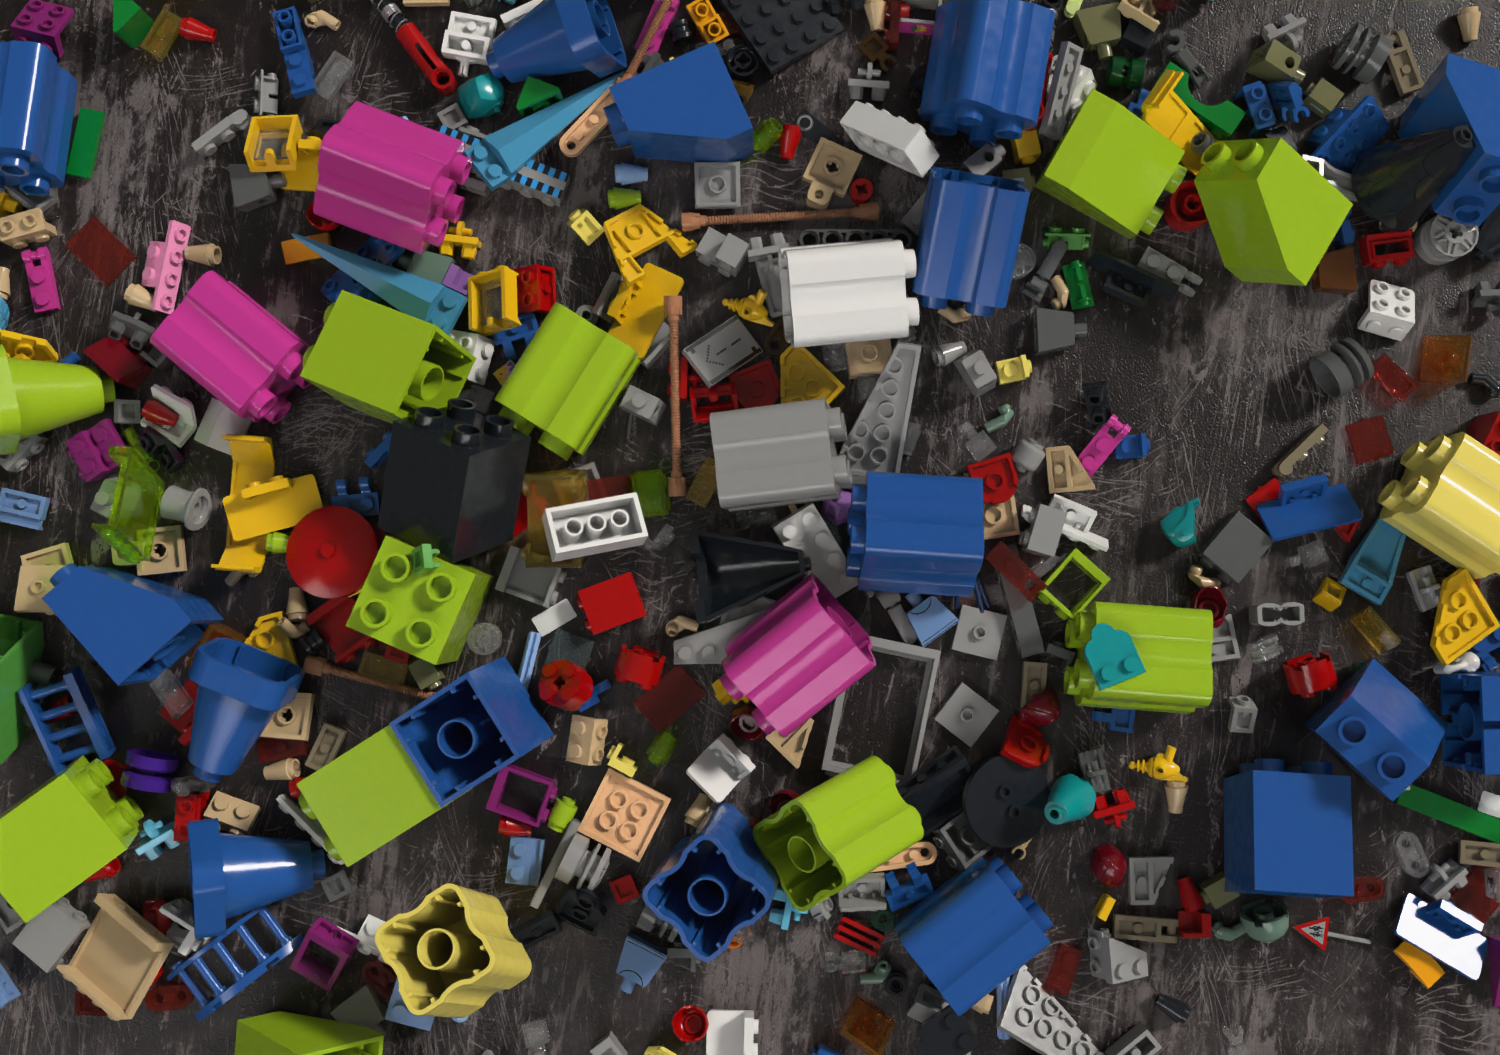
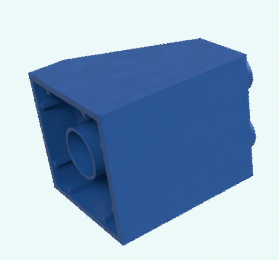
M711 42L609 87L613 104L603 107L609 129L617 147L620 148L630 144L634 156L637 158L693 163L734 162L753 155V126L715 42Z
M1448 53L1401 115L1398 136L1399 139L1418 136L1427 131L1468 125L1476 148L1454 178L1447 182L1434 202L1430 204L1435 213L1451 217L1460 224L1480 226L1500 204V69Z
M70 563L62 567L50 578V583L54 588L42 598L118 686L155 681L224 620L205 598L119 568L96 567L94 564L77 567L74 563Z
M505 656L467 672L389 723L440 807L448 804L554 736Z
M1369 658L1303 723L1371 787L1391 801H1394L1429 767L1448 727L1445 721L1374 658Z

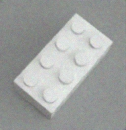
M855 101L840 121V124L859 150L923 178L939 157L934 148V142L926 136V130L920 124L915 123L913 125L901 116L894 117L884 109L880 111L868 102L864 104Z
M637 492L546 508L541 518L552 562L640 546L644 544L648 537Z
M812 502L771 525L783 546L803 550L806 557L810 556L812 570L808 571V575L811 573L815 574L835 598L857 586L858 577H846V557Z

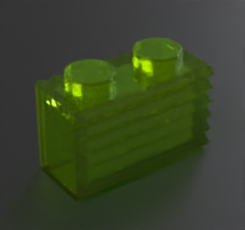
M662 469L636 471L630 474L632 492H637L643 518L668 515L671 502L665 494L667 477L662 473Z

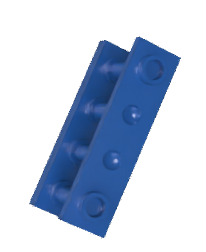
M80 666L67 671L63 675L64 679L61 682L37 690L33 689L31 683H27L18 690L19 702L25 707L47 755V763L54 770L55 775L68 766V761L77 759L82 755L86 756L95 753L98 754L100 760L109 758L116 750ZM63 690L70 691L73 702L43 711L38 699ZM73 711L79 712L83 720L82 723L56 732L52 731L48 722L49 719ZM83 732L89 734L92 740L91 744L62 753L57 741Z

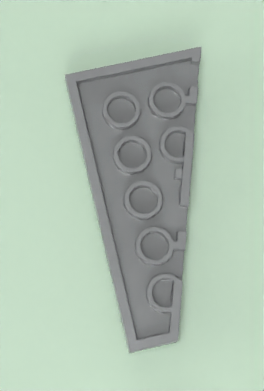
M897 342L847 436V441H844L837 456L846 455V458L850 460L852 475L866 476L867 471L900 473L922 347L920 344Z
M768 608L675 639L673 641L674 664H722L721 661L727 657L725 643Z
M1023 965L1013 974L995 1026L996 1028L1041 1055H1105L1103 1052H1099L1091 1043L1092 1039L1086 1033H1082L1076 1026L1077 1022L1053 996H1049L1041 987L1042 983L1037 978L1032 977L1027 971L1026 965Z

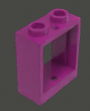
M509 764L498 772L485 809L539 827L542 822H547L551 811L547 809L549 801H554L558 792V787H555L557 780ZM511 773L547 785L537 816L500 804Z
M320 916L308 930L290 969L330 992L341 978L360 940ZM312 941L340 957L334 971L306 954Z

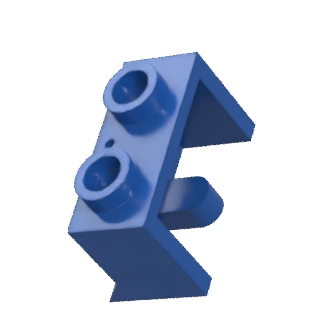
M1258 81L1241 87L1234 95L1235 100L1245 97L1248 109L1245 110L1244 118H1252L1255 126L1247 133L1248 138L1271 131L1277 120L1265 85Z

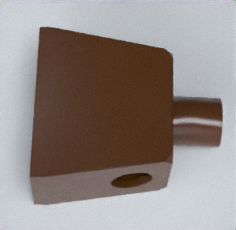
M1354 247L1328 252L1323 255L1309 279L1311 280L1314 292L1349 295L1357 291Z

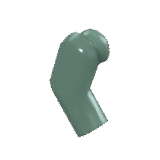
M1009 404L999 407L998 410L1001 416L984 423L989 434L1006 426L1014 416V411L1011 410Z
M1220 921L1212 925L1214 936L1226 941H1232L1246 933L1241 922L1230 928L1224 927Z
M881 960L872 972H860V984H880L884 982L891 972L889 962Z

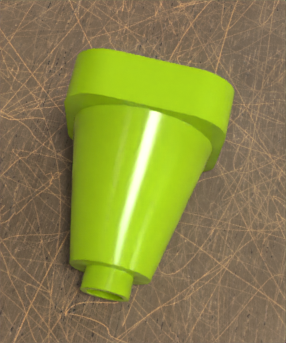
M0 344V455L17 453L20 440L102 413L104 411V404L114 402L115 387L112 377L108 374L100 375L95 366L7 357L4 346Z

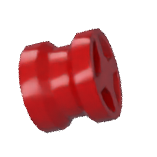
M865 178L855 180L850 188L851 201L859 205L871 200L873 194L872 183Z

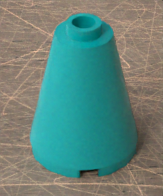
M1066 774L1059 777L1053 783L1045 805L1044 814L1046 819L1052 824L1058 825L1081 820L1089 816L1094 810L1096 793L1093 786L1087 779L1075 776V774Z

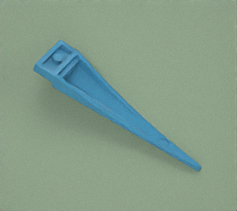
M625 71L483 137L482 141L464 151V156L472 158V167L490 190L497 189L511 180L553 138L594 103L610 85L614 84L618 77L621 78Z
M291 233L295 239L402 313L434 324L448 336L468 301L466 296L442 284Z
M1378 517L1347 560L1348 564L1338 582L1374 604L1381 605L1393 584L1406 535Z

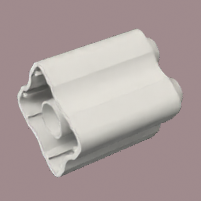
M882 238L778 248L784 334L786 342L791 343L793 348L908 337L909 326L919 325L920 314L917 297H909L906 293L905 278L916 277L914 249H905L901 240Z

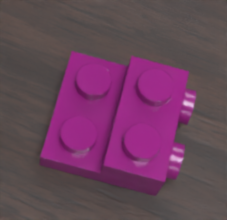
M103 419L89 430L80 431L66 441L68 446L67 454L76 461L79 467L77 470L78 475L86 480V482L100 481L132 459L111 419Z

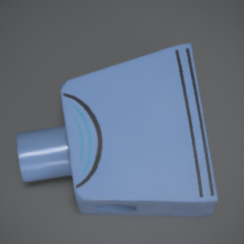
M909 593L905 596L912 606L906 612V615L921 647H925L959 622L958 618L934 595H929L925 599L920 594Z
M629 931L616 970L617 974L623 976L619 988L631 994L636 983L646 987L666 960L668 951Z

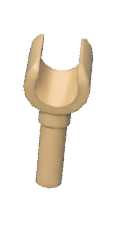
M1031 839L1022 845L1012 847V854L1016 849H1022L1023 851L1018 856V859L1025 858V848Z

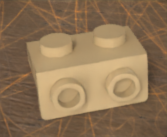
M39 207L0 218V240L15 249L25 248L28 246V243L46 242L50 240V237L57 236L56 227L45 221L43 211Z
M572 715L566 761L587 766L601 765L608 732V720Z
M216 791L203 816L204 819L218 818L219 830L222 829L229 834L251 836L250 829L261 809L260 806Z

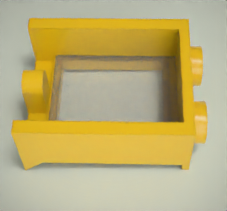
M298 114L252 117L243 151L251 173L297 171L298 141L303 134Z
M500 265L495 267V269L479 272L477 275L468 277V320L470 330L487 337L522 326L518 318L517 276H519V273L511 270L508 266Z

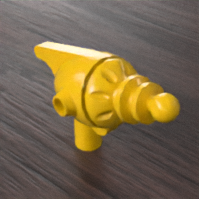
M759 289L757 296L752 294L742 298L740 301L738 298L735 300L731 298L730 301L726 298L722 300L723 306H728V309H732L733 312L737 311L738 315L745 320L770 327L775 325L768 318V310L763 305L768 293L764 289Z
M1168 745L1165 754L1158 753L1155 758L1151 757L1147 762L1143 759L1142 762L1138 760L1137 763L1132 761L1128 764L1130 769L1137 768V772L1141 770L1142 773L1146 771L1150 777L1153 778L1154 776L1155 779L1178 782L1188 781V777L1181 775L1180 767L1173 762L1177 750L1173 746Z

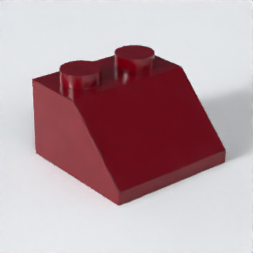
M123 336L117 341L106 337L85 348L83 351L117 383L134 389L154 369L140 355V351L136 353L131 348L130 341Z

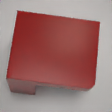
M1205 909L1186 913L1185 910L1177 911V918L1179 919L1177 929L1180 936L1183 938L1212 937L1211 913Z

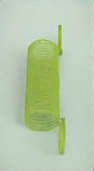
M132 424V428H128L130 431H126L124 437L126 440H129L128 443L134 452L139 455L138 458L145 461V459L147 460L150 457L139 446V435L135 433L136 431Z

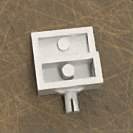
M451 11L448 30L445 29L441 53L444 58L460 62L459 76H468L469 64L488 66L486 53L492 51L493 48L492 41L497 27L496 19Z

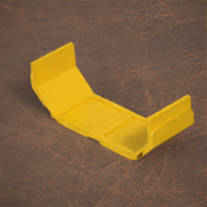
M1165 70L1142 103L1141 113L1143 115L1141 118L1185 151L1180 163L1196 177L1203 166L1201 163L1202 156L1192 150L1191 140L1199 132H1210L1173 91L1184 75L1183 71Z
M222 435V439L229 441L233 459L230 495L241 493L242 489L247 488L246 484L257 481L264 484L270 482L269 478L275 477L276 460L274 459V449L270 437ZM228 522L226 548L219 564H211V568L222 571L261 573L266 555L268 554V551H266L268 534L235 541Z

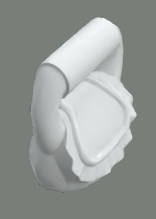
M1465 652L1448 665H1435L1433 671L1436 674L1476 672L1480 666V659L1473 652Z

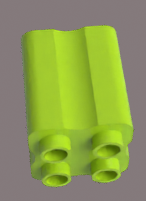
M555 302L494 400L503 406L498 415L512 419L514 421V429L526 435H530L534 427L543 431L537 442L568 461L573 451L583 456L641 364V361L637 358V352L630 346L593 325L565 306Z
M1092 602L1087 611H1078L1076 619L1068 620L1066 623L1065 646L1066 648H1076V661L1074 666H1066L1064 693L1074 695L1076 706L1190 714L1196 708L1209 706L1213 695L1212 611L1193 608ZM1100 623H1106L1112 626L1114 630H1123L1130 635L1146 672L1099 691L1084 658L1083 649L1091 641L1090 634L1093 627Z
M870 756L791 800L782 806L778 812L765 818L753 828V837L765 859L776 870L781 886L790 902L801 912L809 910L831 895L833 896L919 842L924 836L919 812L902 799L896 788L894 771L877 756Z

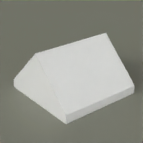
M212 397L194 440L231 455L229 441L222 439V435H247L253 421L249 417L244 419L237 416L221 401Z

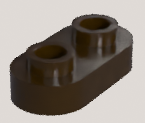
M783 316L779 318L763 342L764 351L773 357L780 356L790 344L785 340ZM776 341L779 347L772 349L770 343Z

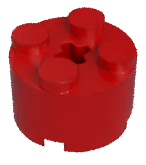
M1194 180L1181 183L1173 194L1170 193L1166 197L1163 213L1171 229L1180 232H1192L1208 221Z
M622 644L614 669L615 680L622 683L632 681L638 683V687L651 690L652 686L658 685L666 656L662 655L659 658L657 657L659 652L636 645H633V649H627L628 644Z
M1319 652L1317 657L1312 656L1311 653L1289 659L1287 661L1288 665H1282L1290 692L1294 695L1301 694L1302 698H1310L1315 696L1317 691H1331L1338 688V679L1330 653Z
M556 660L544 665L539 679V696L546 703L565 711H575L580 709L581 705L590 699L593 692V680L583 667L567 660Z

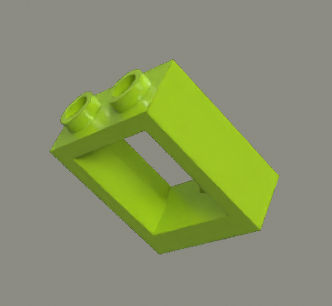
M1072 548L1035 590L1039 593L1037 597L1046 605L1050 603L1056 608L1054 612L1064 621L1066 619L1075 620L1077 612L1084 610L1109 582L1110 578L1077 548ZM1072 561L1095 583L1075 606L1068 610L1046 588L1065 566Z

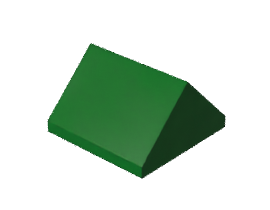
M113 0V32L131 48H136L158 24L133 0Z
M528 76L516 107L523 119L563 100L559 87Z

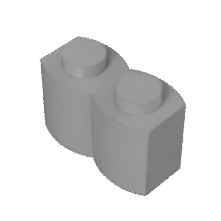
M1256 603L1248 607L1249 623L1252 625H1299L1305 622L1304 605L1301 603Z

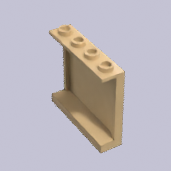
M98 893L94 902L101 908L69 965H57L56 969L63 974L64 979L75 984L80 993L87 995L95 1006L102 1008L111 1020L132 1019L171 951L174 942L116 894Z

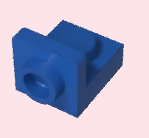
M1146 433L1126 435L1114 449V460L1146 457L1147 452L1150 451V441L1146 438Z

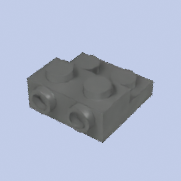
M963 811L932 831L935 835L933 837L935 844L941 849L944 848L948 854L946 857L948 864L958 870L967 869L980 856H983L994 847L979 839L971 831Z

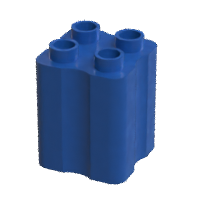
M953 0L938 6L919 110V118L930 122L929 130L934 134L943 136L956 135L957 130L969 135L968 143L970 145L982 148L988 143L994 148L996 140L1001 138L1010 140L1020 139L1023 130L1037 126L1055 12L1041 5L1021 0Z
M0 42V193L3 192L4 185H19V189L25 193L46 196L49 194L50 188H62L65 182L78 82L70 72L58 65L57 57L47 46L37 42Z
M931 167L915 248L916 277L910 278L912 292L920 296V305L933 309H946L948 299L959 300L966 303L965 311L967 313L982 317H992L995 307H1006L1030 191L1025 188L1023 182L941 167Z
M867 471L865 484H852L851 508H848L847 536H850V548L847 549L846 577H858V590L972 597L976 577L980 572L984 557L982 478Z
M721 803L703 818L694 834L682 838L669 850L645 886L643 900L659 919L670 923L678 931L682 943L696 958L702 961H712L730 946L734 935L740 929L753 925L768 911L780 879L774 867L765 859L756 844L748 820L734 805Z
M980 856L967 869L958 871L892 924L902 945L959 1017L1051 944L1044 932L1054 924L1027 892L1019 899L1015 898L1013 894L1021 889L1023 885L998 856H995L988 863Z

